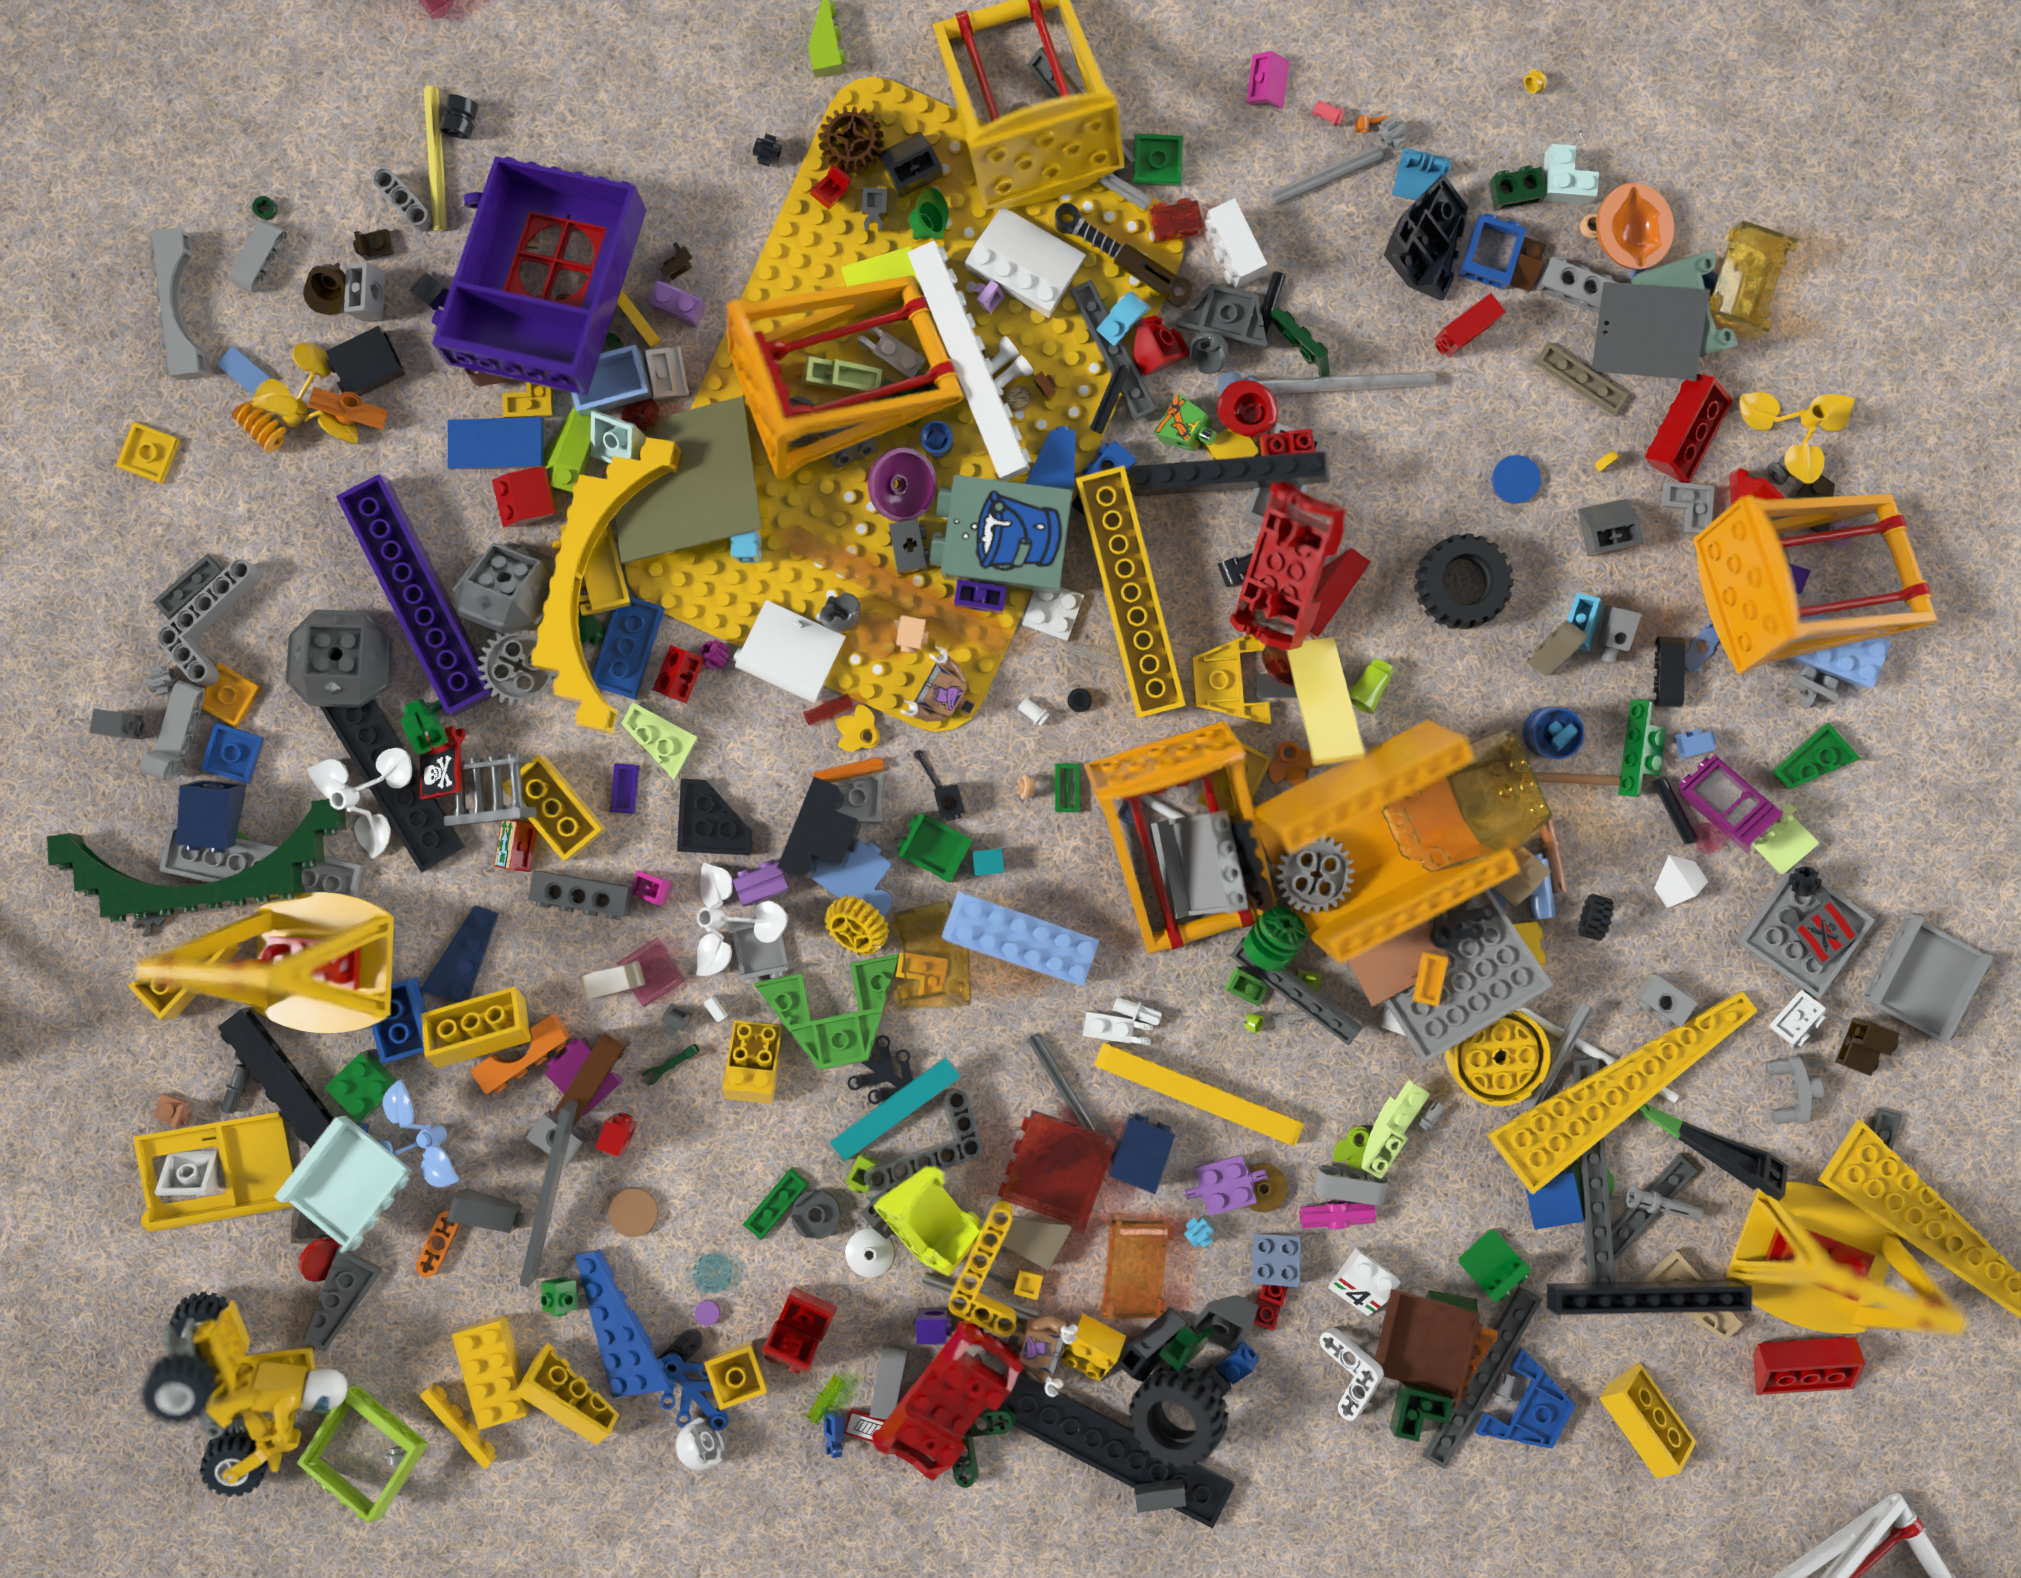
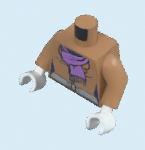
M936 646L940 650V655L934 657L930 654V658L936 662L915 701L904 700V702L909 704V710L907 712L900 710V712L926 722L944 721L947 717L951 718L956 709L969 716L976 703L964 697L968 689L966 686L967 678L959 664L947 655L943 648Z
M1046 1315L1027 1320L1024 1332L1014 1331L1007 1338V1344L1019 1347L1018 1354L1021 1363L1042 1384H1046L1045 1391L1051 1397L1059 1394L1053 1385L1057 1389L1063 1386L1061 1379H1052V1375L1055 1376L1065 1343L1071 1344L1077 1339L1072 1334H1075L1078 1328L1073 1324L1067 1327V1323L1052 1315Z

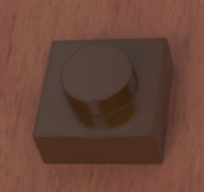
M1042 371L1035 375L1033 382L1048 402L1055 397L1056 390L1054 388L1057 385L1050 375L1045 376Z

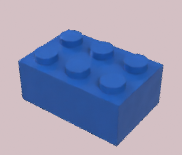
M418 977L391 984L390 1015L387 1016V1019L371 1026L381 1064L424 1052L421 1013L427 1012L422 991L420 990Z

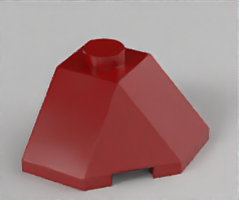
M1156 315L1140 319L1137 325L1133 356L1144 376L1157 373L1190 355V350L1181 333L1174 328L1171 330L1162 325L1163 320Z
M1739 468L1732 471L1729 475L1730 507L1740 498L1750 495L1763 500H1783L1785 498L1768 480L1762 477L1758 479L1748 477L1749 472L1747 470Z

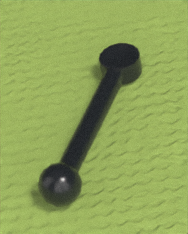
M916 750L914 757L919 759L935 788L942 787L925 762L923 752Z

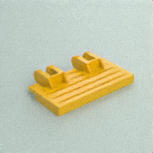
M610 522L599 537L583 575L585 580L582 581L580 592L587 591L588 594L579 597V607L582 616L631 606ZM567 524L560 525L561 534L566 529ZM561 539L552 542V549L561 550Z

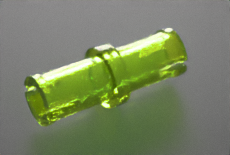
M833 1374L823 1391L817 1394V1400L805 1417L807 1419L810 1418L809 1421L819 1425L820 1420L829 1407H833L835 1404L834 1400L846 1382L844 1380L841 1381L839 1376Z

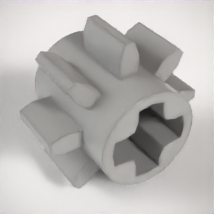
M1389 116L1379 125L1380 130L1377 132V136L1384 147L1387 148L1392 145L1396 149L1406 140L1404 135L1408 133V130L1400 118L1393 121L1391 116Z
M161 665L149 668L151 674L145 676V682L150 692H156L157 695L162 696L171 694L172 687L178 681L172 668L167 669L166 666Z

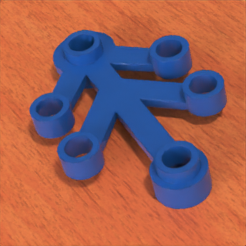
M677 1354L664 1356L661 1360L665 1365L663 1370L669 1380L672 1379L674 1383L676 1379L682 1386L680 1412L676 1416L677 1425L684 1428L685 1425L691 1422L689 1411L692 1397L709 1417V1425L712 1429L717 1431L725 1429L729 1420L727 1411L715 1408L701 1392H714L711 1382L709 1380L690 1379L685 1374L699 1373L701 1377L709 1378L708 1373L702 1371L705 1367L704 1362H684ZM669 1364H674L676 1366V1369L669 1370L667 1366ZM674 1388L665 1390L661 1396L660 1404L663 1409L670 1410L675 1406ZM665 1398H671L673 1402L670 1404H666L663 1400ZM681 1416H686L688 1420L686 1422H681L679 1418ZM720 1418L723 1420V1423L716 1424L714 1420Z

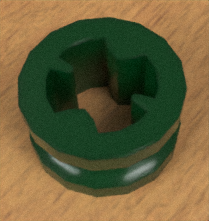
M260 196L254 200L252 209L260 219L271 220L276 216L277 206L269 197ZM267 203L270 209L269 211L265 210L264 214H262L260 206H265Z

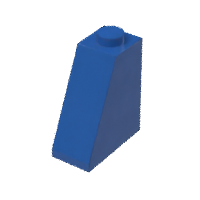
M1058 426L1055 427V430H1050L1025 484L1069 489L1074 493L1075 430H1070V427Z

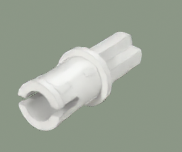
M1117 996L1112 1011L1133 1017L1132 1020L1134 1021L1136 1018L1155 1026L1159 1024L1162 1016L1161 1012L1140 1005L1141 1002L1137 1004L1120 996Z

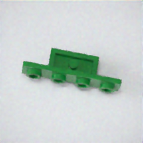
M1632 699L1630 701L1618 795L1640 797L1643 774L1660 776L1666 728L1650 725L1653 703L1651 700Z

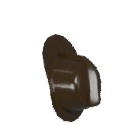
M339 263L315 266L308 274L303 296L310 309L316 313L331 316L337 313L345 297L346 274L340 269Z

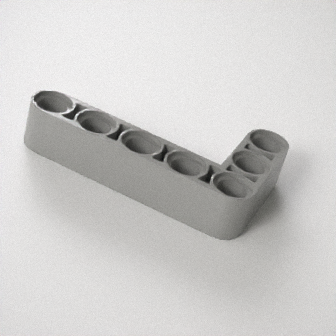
M243 559L233 561L158 631L157 641L159 645L191 681L208 687L217 683L219 679L218 669L195 641L259 582L261 571L256 565ZM211 602V607L207 610L208 604ZM188 653H190V657L186 660ZM203 670H205V674L201 678V673Z

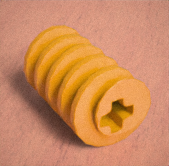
M253 400L239 405L233 411L231 417L244 428L245 432L250 433L252 439L257 440L259 446L264 447L265 452L272 453L284 443V435L287 429L284 426L278 428L280 425L278 420L270 422L273 415L271 413L265 414L266 409L252 406Z

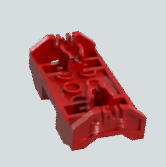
M1284 481L1272 483L1270 491L1272 493L1235 612L1231 614L1229 621L1235 630L1246 632L1245 635L1247 636L1253 635L1255 640H1260L1265 645L1289 651L1302 647L1304 639L1314 625L1321 601L1313 596L1326 557L1337 555L1344 534L1345 513L1347 509L1301 492L1295 485ZM1287 505H1295L1301 511L1332 518L1330 525ZM1260 609L1266 612L1265 618L1267 619L1279 617L1297 626L1294 635L1278 632L1267 624L1259 623L1254 617L1255 611Z
M969 1321L959 1322L956 1326L957 1330L880 1429H876L871 1435L877 1451L885 1455L894 1454L912 1464L920 1473L932 1481L954 1465L965 1451L962 1436L986 1406L995 1411L1010 1394L1019 1372L1023 1369L1018 1354L998 1336L992 1335L991 1332L985 1333L982 1327L978 1328L977 1325ZM971 1345H978L984 1351L998 1356L1008 1368L1003 1374H1000L985 1365L979 1353H976L973 1357L968 1354L967 1349Z

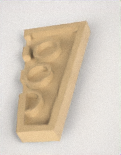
M1674 1249L1639 1282L1704 1280L1681 1254ZM1732 1312L1684 1313L1724 1341L1743 1326Z

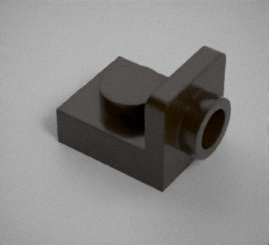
M387 228L362 234L360 231L354 232L356 239L353 240L354 249L357 255L362 256L366 261L395 254Z
M677 242L673 243V246L679 257H672L663 263V267L660 268L668 283L693 268L689 262L693 259L685 246L680 248Z

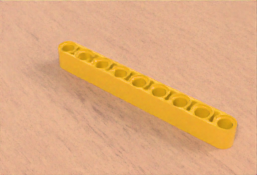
M1106 1042L1102 1043L1094 1063L1096 1067L1292 1146H1296L1305 1124L1300 1120H1293L1290 1116L1275 1110L1273 1112L1253 1101L1244 1100L1245 1098L1233 1093H1226L1222 1089L1208 1083L1199 1082L1200 1080L1186 1074L1181 1075L1176 1070L1166 1066L1154 1064L1153 1061L1141 1056H1134L1131 1052L1121 1048H1114Z

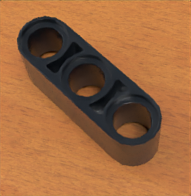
M1658 636L1655 640L1657 652L1654 654V669H1657V674L1654 676L1656 700H1653L1655 707L1681 708L1684 702L1685 640L1683 637Z

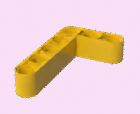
M998 1201L992 1206L951 1291L948 1306L954 1315L999 1336L1006 1337L1015 1331L1017 1320L1015 1310L1008 1305L979 1293L980 1287L1012 1222L1013 1208L1011 1204L1006 1201ZM1004 1212L1008 1217L999 1219L995 1214ZM991 1233L996 1235L997 1239L988 1240L985 1235ZM983 1255L987 1260L981 1262L975 1256ZM967 1276H972L977 1281L970 1283L966 1281L965 1278ZM960 1297L965 1299L966 1302L960 1304L955 1299ZM985 1308L988 1310V1313L981 1314L977 1309ZM1002 1318L1009 1319L1011 1323L1003 1324L999 1320Z

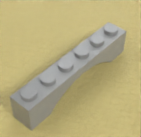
M181 227L151 231L150 248L155 258L153 272L158 282L156 296L161 307L159 321L164 331L162 345L167 355L165 369L169 376L176 380L207 377L204 352L195 345L188 335L179 310L180 283L185 268L192 258L189 233Z

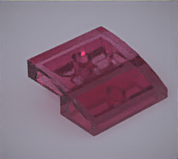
M658 937L616 963L617 966L640 961L646 985L632 988L631 990L643 1007H646L685 982L678 966L671 959L664 944Z

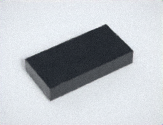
M427 272L410 289L411 292L434 311L442 304L449 293L447 288Z

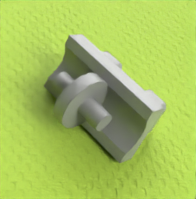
M1803 666L1797 676L1791 677L1789 684L1806 692L1804 693L1799 690L1796 693V697L1802 699L1800 707L1808 709L1811 705L1816 707L1821 705V701L1816 699V697L1827 703L1830 700L1837 701L1839 694L1835 693L1839 681L1829 676H1823L1820 684H1817L1813 681L1818 671L1810 666Z

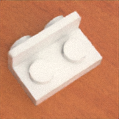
M1801 990L1769 1025V1028L1788 1042L1792 1049L1797 1045L1802 1047L1810 1038L1809 1031L1813 1027L1818 1029L1827 1017L1824 1016L1826 1008Z

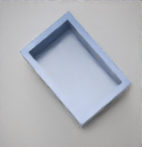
M635 344L601 353L588 395L572 393L576 411L581 416L591 415L593 410L602 412L653 398L642 354Z

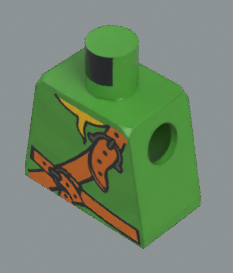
M1178 393L1153 432L1160 442L1192 452L1198 449L1201 442L1212 445L1217 437V433L1210 429L1212 421L1208 415Z

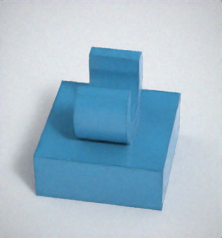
M1555 721L1548 727L1549 733L1554 737L1551 741V746L1559 752L1576 737L1578 730L1571 723L1564 729Z

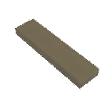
M1551 342L1545 345L1534 362L1612 416L1617 415L1629 397L1627 393Z

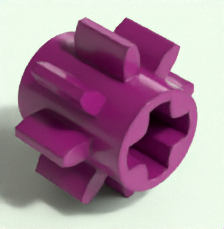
M717 639L714 642L707 641L700 649V655L705 658L703 665L713 671L716 668H724L730 659L729 654L726 653L730 648Z

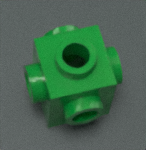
M559 1277L541 1281L542 1295L540 1302L542 1311L552 1313L553 1317L566 1316L568 1311L577 1310L578 1292L576 1290V1280Z

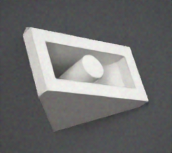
M1669 855L1654 889L1666 908H1670L1697 896L1708 883V880L1695 861Z

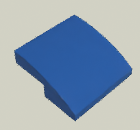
M1573 1170L1560 1172L1534 1194L1530 1193L1525 1187L1534 1230L1584 1222Z

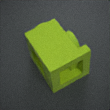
M860 1152L845 1183L849 1184L848 1188L859 1194L862 1191L867 1193L870 1187L865 1184L864 1178H861L858 1172L860 1170L866 1171L871 1166L880 1164V1162ZM878 1172L872 1175L871 1182L874 1181Z

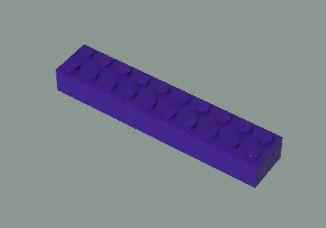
M378 474L337 495L336 498L446 714L456 716L492 698L491 693L494 689L486 690L484 686L488 681L480 680V677L485 672L479 671L478 667L484 665L478 659L479 655L389 479Z

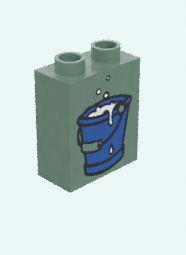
M954 475L952 488L940 487L937 517L948 518L946 537L933 536L930 565L941 566V575L944 580L957 581L960 579L1006 588L1060 594L1072 505V490Z

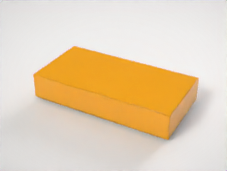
M1422 952L1412 1001L1439 1006L1448 957Z

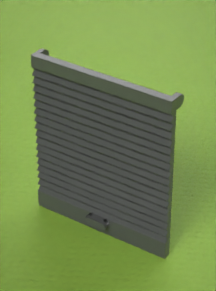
M1603 282L1592 371L1696 381L1710 289Z

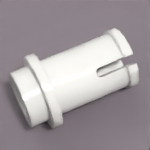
M1028 697L1018 707L1019 711L1034 721L1035 726L1037 724L1042 726L1050 716L1046 713V709L1042 710L1029 700Z

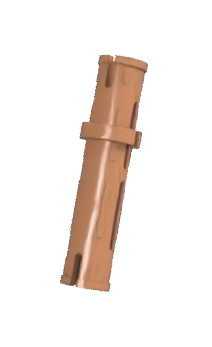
M1554 819L1546 820L1548 830L1546 822L1544 820L1539 821L1538 824L1543 841L1541 848L1544 849L1545 857L1548 858L1553 894L1560 893L1558 883L1562 893L1567 892L1568 888L1559 851L1561 843L1560 840H1557Z

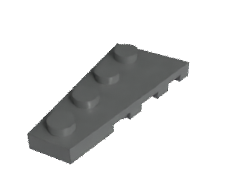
M340 1246L337 1248L303 1336V1342L324 1352L382 1272L381 1267L350 1251L340 1252L339 1250L342 1248Z

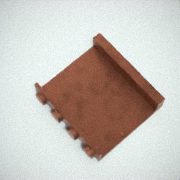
M1391 1288L1375 1361L1383 1369V1377L1455 1397L1454 1409L1458 1410L1460 1400L1465 1401L1468 1386L1464 1385L1465 1379L1470 1380L1473 1365H1469L1470 1359L1475 1360L1478 1345L1474 1344L1475 1338L1480 1339L1483 1330V1324L1479 1323L1480 1313Z

